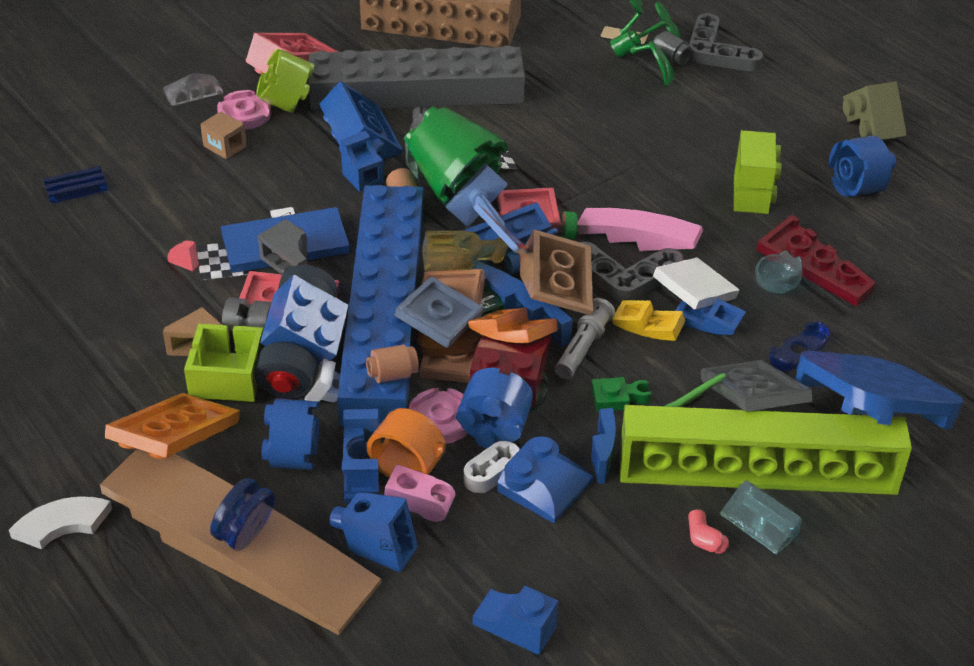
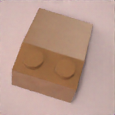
M534 229L525 245L529 251L526 254H520V276L531 299L591 315L593 312L591 246Z

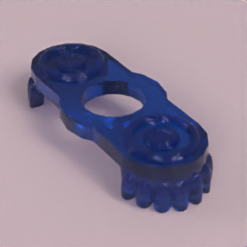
M811 321L810 324L807 322L802 333L787 339L783 346L777 350L772 346L769 352L771 365L781 371H789L796 367L801 354L792 352L790 350L792 345H802L807 351H819L826 345L830 337L828 325H824L823 322L819 323V321H815V323Z

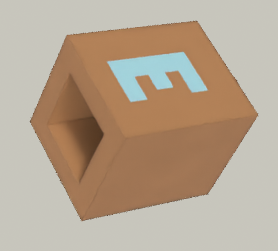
M219 112L201 123L203 146L223 158L228 159L247 147L244 124L227 114Z

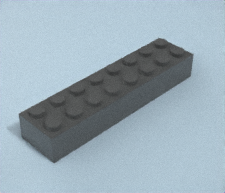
M479 46L476 48L452 47L449 49L425 48L423 50L397 49L389 51L374 49L370 51L346 50L343 52L318 51L316 53H309V62L314 64L313 72L308 78L310 110H322L319 104L340 81L378 104L380 108L524 103L525 75L520 47L503 46L487 48Z

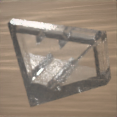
M192 73L163 87V92L171 106L223 93L215 76L209 74Z

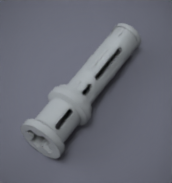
M594 298L592 314H586L578 320L577 333L554 367L555 373L559 377L567 380L571 379L593 341L603 336L604 326L615 316V309L607 300Z

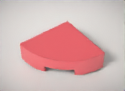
M186 240L175 245L168 253V262L190 271L196 269L199 263L195 242Z

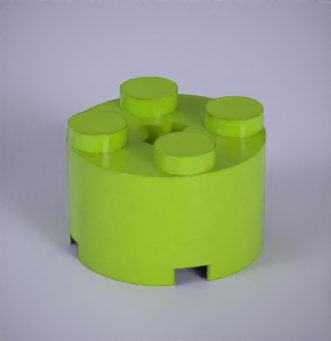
M276 49L266 63L269 65L266 73L262 72L256 95L264 102L293 113L298 100H304L309 92L310 86L306 82L313 72L314 64L284 50Z

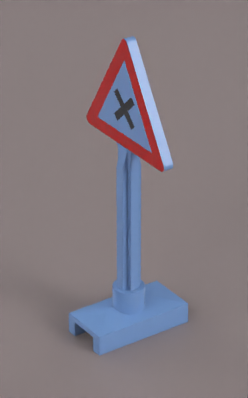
M484 163L445 206L467 227L480 215L515 253L526 254L529 249L506 229L504 220L491 204L508 184Z

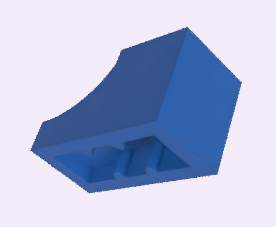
M524 586L521 592L517 594H506L490 589L473 614V625L540 655L557 628L559 601L527 586Z

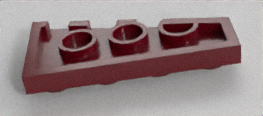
M793 214L757 243L756 251L856 307L874 292L875 281L850 261H842L837 256L838 251L830 244L824 246L819 242L817 234L810 228H802L799 225V219Z

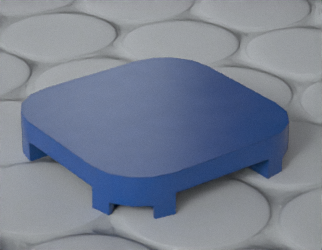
M804 351L801 352L796 369V381L805 386L829 387L845 397L841 408L842 411L850 415L854 413L867 414L876 419L878 424L890 425L894 412L922 414V417L943 429H952L954 421L959 417L963 404L962 397L903 365L876 357Z

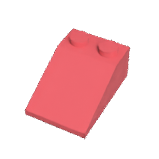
M254 33L246 63L255 67L257 73L262 74V72L266 73L269 67L266 63L276 49L284 50L308 62L309 53L338 51L306 33Z

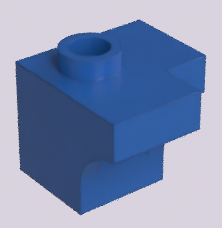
M364 131L340 140L342 173L359 192L364 190V186H375L384 183V143L379 138L371 140V136Z

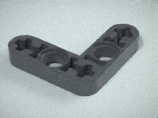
M704 13L697 17L689 46L692 48L690 61L698 64L751 72L761 68L763 53L760 50L715 42L720 22L718 16Z
M579 242L591 246L592 282L619 302H622V300H635L662 285L655 277H643L640 275L641 273L654 275L656 267L683 261V256L679 251L665 248L625 269L594 244ZM605 269L611 271V273L602 274L597 272V270Z

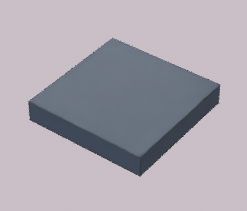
M431 276L396 307L394 316L444 347L449 348L469 328L468 321L481 317L484 307Z

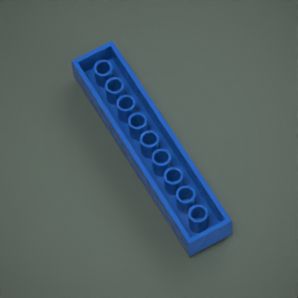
M364 186L337 397L340 426H344L343 413L346 409H378L379 425L391 411L398 408L408 409L410 378L377 383L374 377L370 378L368 375L366 358L371 357V351L374 349L402 344L406 347L413 346L414 327L397 318L394 314L396 307L418 288L424 217L423 187Z

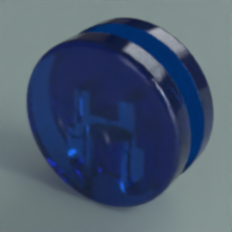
M251 478L239 481L228 492L216 510L210 526L211 536L219 541H225L234 551L243 550L253 541L266 524L275 504V494L267 488L259 490V483Z

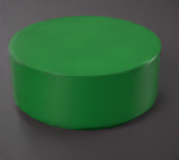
M564 211L561 221V237L574 241L577 235V214Z

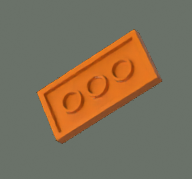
M180 393L106 424L105 438L118 442V445L122 448L140 449L149 452V456L153 458L167 459L171 455L188 449L190 446L207 440L208 437L223 432L225 429L239 422L240 410Z

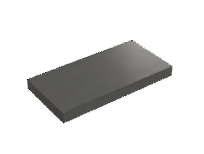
M762 360L709 367L701 370V381L704 383L721 373H725L726 378L713 386L712 389L746 412L812 402L811 389Z

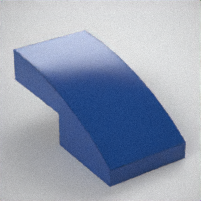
M718 298L713 306L710 305L699 309H693L682 300L675 310L683 311L685 318L684 326L722 335H733L746 311Z
M613 408L599 409L598 435H593L591 461L598 484L606 482L613 461L616 429Z

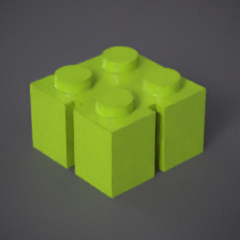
M741 130L734 171V211L768 214L770 202H776L777 186L775 182L780 180L781 163H779L781 145H776V133Z
M198 323L192 342L193 349H190L184 368L188 395L202 399L255 402L258 384L255 381V368L259 354L265 347V345L260 343L263 327L234 326L235 354L231 353L227 325Z

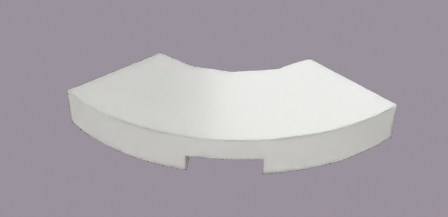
M71 497L47 503L32 510L18 520L9 529L12 539L43 549L49 542L65 534L77 532L93 534L112 510L111 502L96 497Z

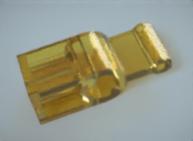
M426 231L422 245L424 271L467 270L472 268L477 260H492L498 263L503 261L508 245L501 237L497 238V240H481L472 231Z

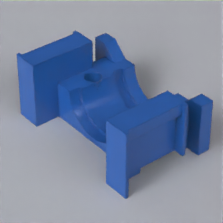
M378 409L344 410L342 460L344 503H350L354 496L360 492L371 494L379 492L378 459H365L368 455L367 442L379 427Z

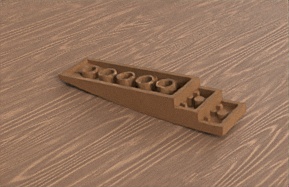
M136 449L100 484L103 495L130 508L132 518L160 532L162 542L337 635L341 634L381 584V578L316 535L237 487L177 454H173L167 459H157L149 456V452Z

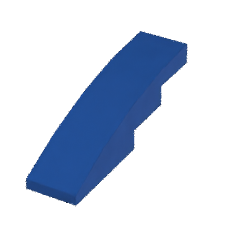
M477 260L470 262V270H484L486 274L484 287L488 286L504 303V309L527 308L528 320L556 318L558 331L551 333V338L560 347L571 342L573 319L558 306L531 299L524 283L509 274Z

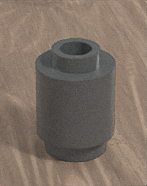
M668 31L658 34L653 41L658 48H661L669 62L673 65L679 64L682 66L691 56L692 48L688 45V42Z

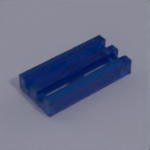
M101 166L43 178L50 203L108 190Z

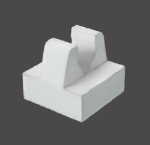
M323 359L317 366L314 385L305 396V400L318 402L324 400L333 403L338 400L340 374L334 371L335 362Z

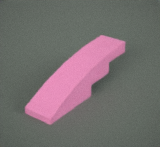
M586 208L577 226L579 235L606 233L609 243L636 242L639 251L662 250L665 248L694 249L703 232L702 226L678 218L620 208Z

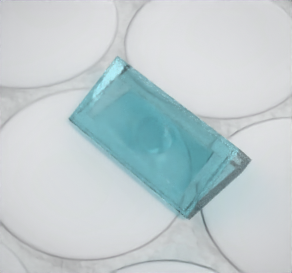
M747 480L739 486L720 513L721 516L776 555L798 536L802 521L800 516Z

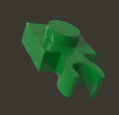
M624 377L592 379L591 390L596 412H599V409L613 408V411L624 410L625 405H629L630 402L642 405L650 403L651 392H648L649 382L647 380H638L632 384H626Z

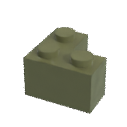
M897 81L865 86L843 96V112L847 116L848 123L860 121L859 132L861 137L875 135L885 142L907 136Z

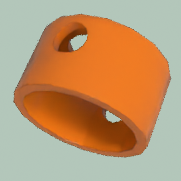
M398 408L391 411L371 435L367 442V453L370 459H378V470L388 478H390L396 464L429 475L445 453V439L436 424L422 413L412 409ZM381 437H382V438H385V440H384V442H383L382 444H381V442H380V441H381Z

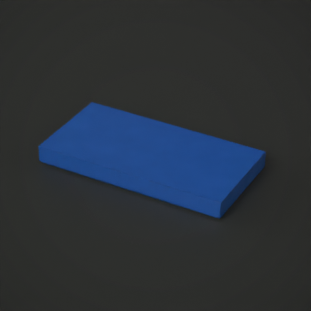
M337 207L221 226V234L231 273L271 267L260 259L257 235L285 219L295 226L301 227L306 233L308 256L305 258L307 260L350 253L349 242Z

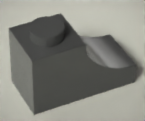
M285 219L257 235L260 259L279 273L283 274L292 266L307 265V258H305L308 256L307 235L301 227H297Z

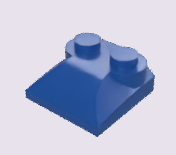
M534 437L507 462L497 482V492L555 523L593 481V475L560 454L558 444L548 437Z

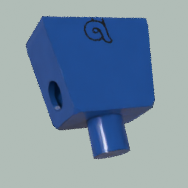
M360 492L354 496L346 508L336 506L331 512L330 525L344 531L349 550L356 555L387 568L401 572L418 548L407 500L404 498Z

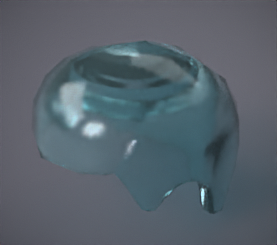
M784 251L779 255L770 254L761 258L755 266V276L758 285L769 293L780 295L794 290L802 277L800 256H797L795 259L788 251Z

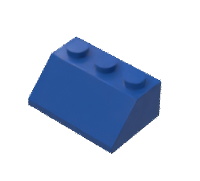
M342 81L319 104L324 113V120L332 129V136L340 145V152V140L364 131L371 136V140L379 138L384 143V158L397 156L403 152L380 106Z

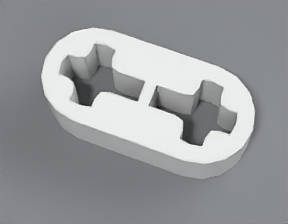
M499 441L471 459L464 467L465 487L474 493H485L494 488L507 462L519 451L516 444L509 441Z

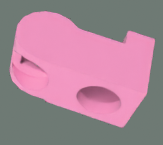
M396 464L385 486L384 495L404 498L407 500L409 511L420 514L427 520L438 522L445 519L454 500L455 490L448 483L433 476Z

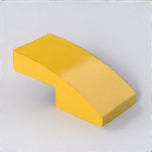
M622 300L612 322L615 326L641 336L676 341L685 323L683 311H654L651 301Z

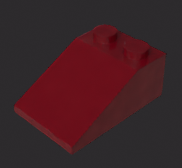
M483 335L475 350L470 368V379L475 372L485 368H499V373L508 376L510 372L517 374L530 386L533 394L531 407H535L550 347L551 335H546L530 343L505 342Z

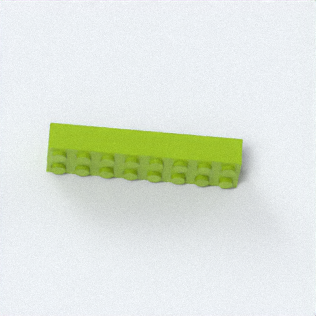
M625 405L620 444V482L898 495L912 447L906 417H893L890 425L878 424L877 420L869 415L781 411L746 412L744 410Z

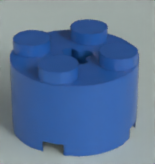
M875 135L838 142L833 146L829 156V168L833 167L835 175L831 177L833 186L841 195L847 197L885 191L891 179L892 169L896 166L895 155L889 152L885 143Z
M499 368L481 369L472 375L456 413V420L462 428L474 437L476 443L483 448H489L499 441L514 442L519 439L532 405L533 394L526 381L510 372L509 376L499 373Z
M275 399L274 404H266L264 422L265 425L270 426L269 439L263 440L262 460L269 461L271 468L314 470L315 464L309 463L310 455H317L320 417H314L313 409H319L318 401Z

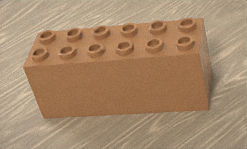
M360 0L361 29L489 47L510 46L521 17V0Z

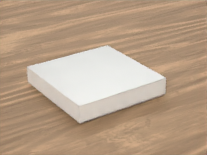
M699 258L656 267L653 275L656 280L693 309L714 305L717 298L723 301L736 299L739 292L737 287Z

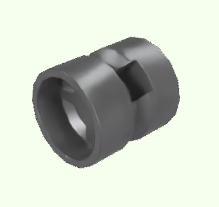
M228 298L223 309L222 325L228 326L230 339H234V326L263 327L264 331L272 302L255 300L251 305L248 299Z

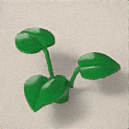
M629 0L636 14L619 31L621 34L610 40L611 47L619 58L624 57L630 52L634 54L638 51L651 49L660 66L665 88L674 79V71L664 52L653 41L646 45H638L641 44L642 37L664 25L668 32L680 38L679 30L672 21L668 10L658 1L655 3V8L662 21L640 34H637L635 30L629 31L632 25L644 13L641 0Z

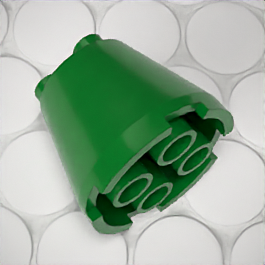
M436 106L429 108L423 116L424 120L417 128L409 131L404 138L416 164L437 199L444 206L484 163L497 174L503 165L499 159L502 153L508 151L507 143L497 134L446 107L438 109Z

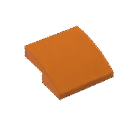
M527 308L497 310L468 321L469 328L477 333L495 340L512 343H530L558 331L556 318L528 320Z

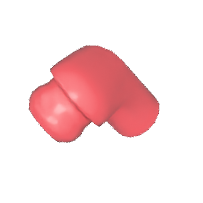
M692 510L688 514L692 543L708 552L724 553L729 546L728 538L722 535V532L707 525L704 511Z

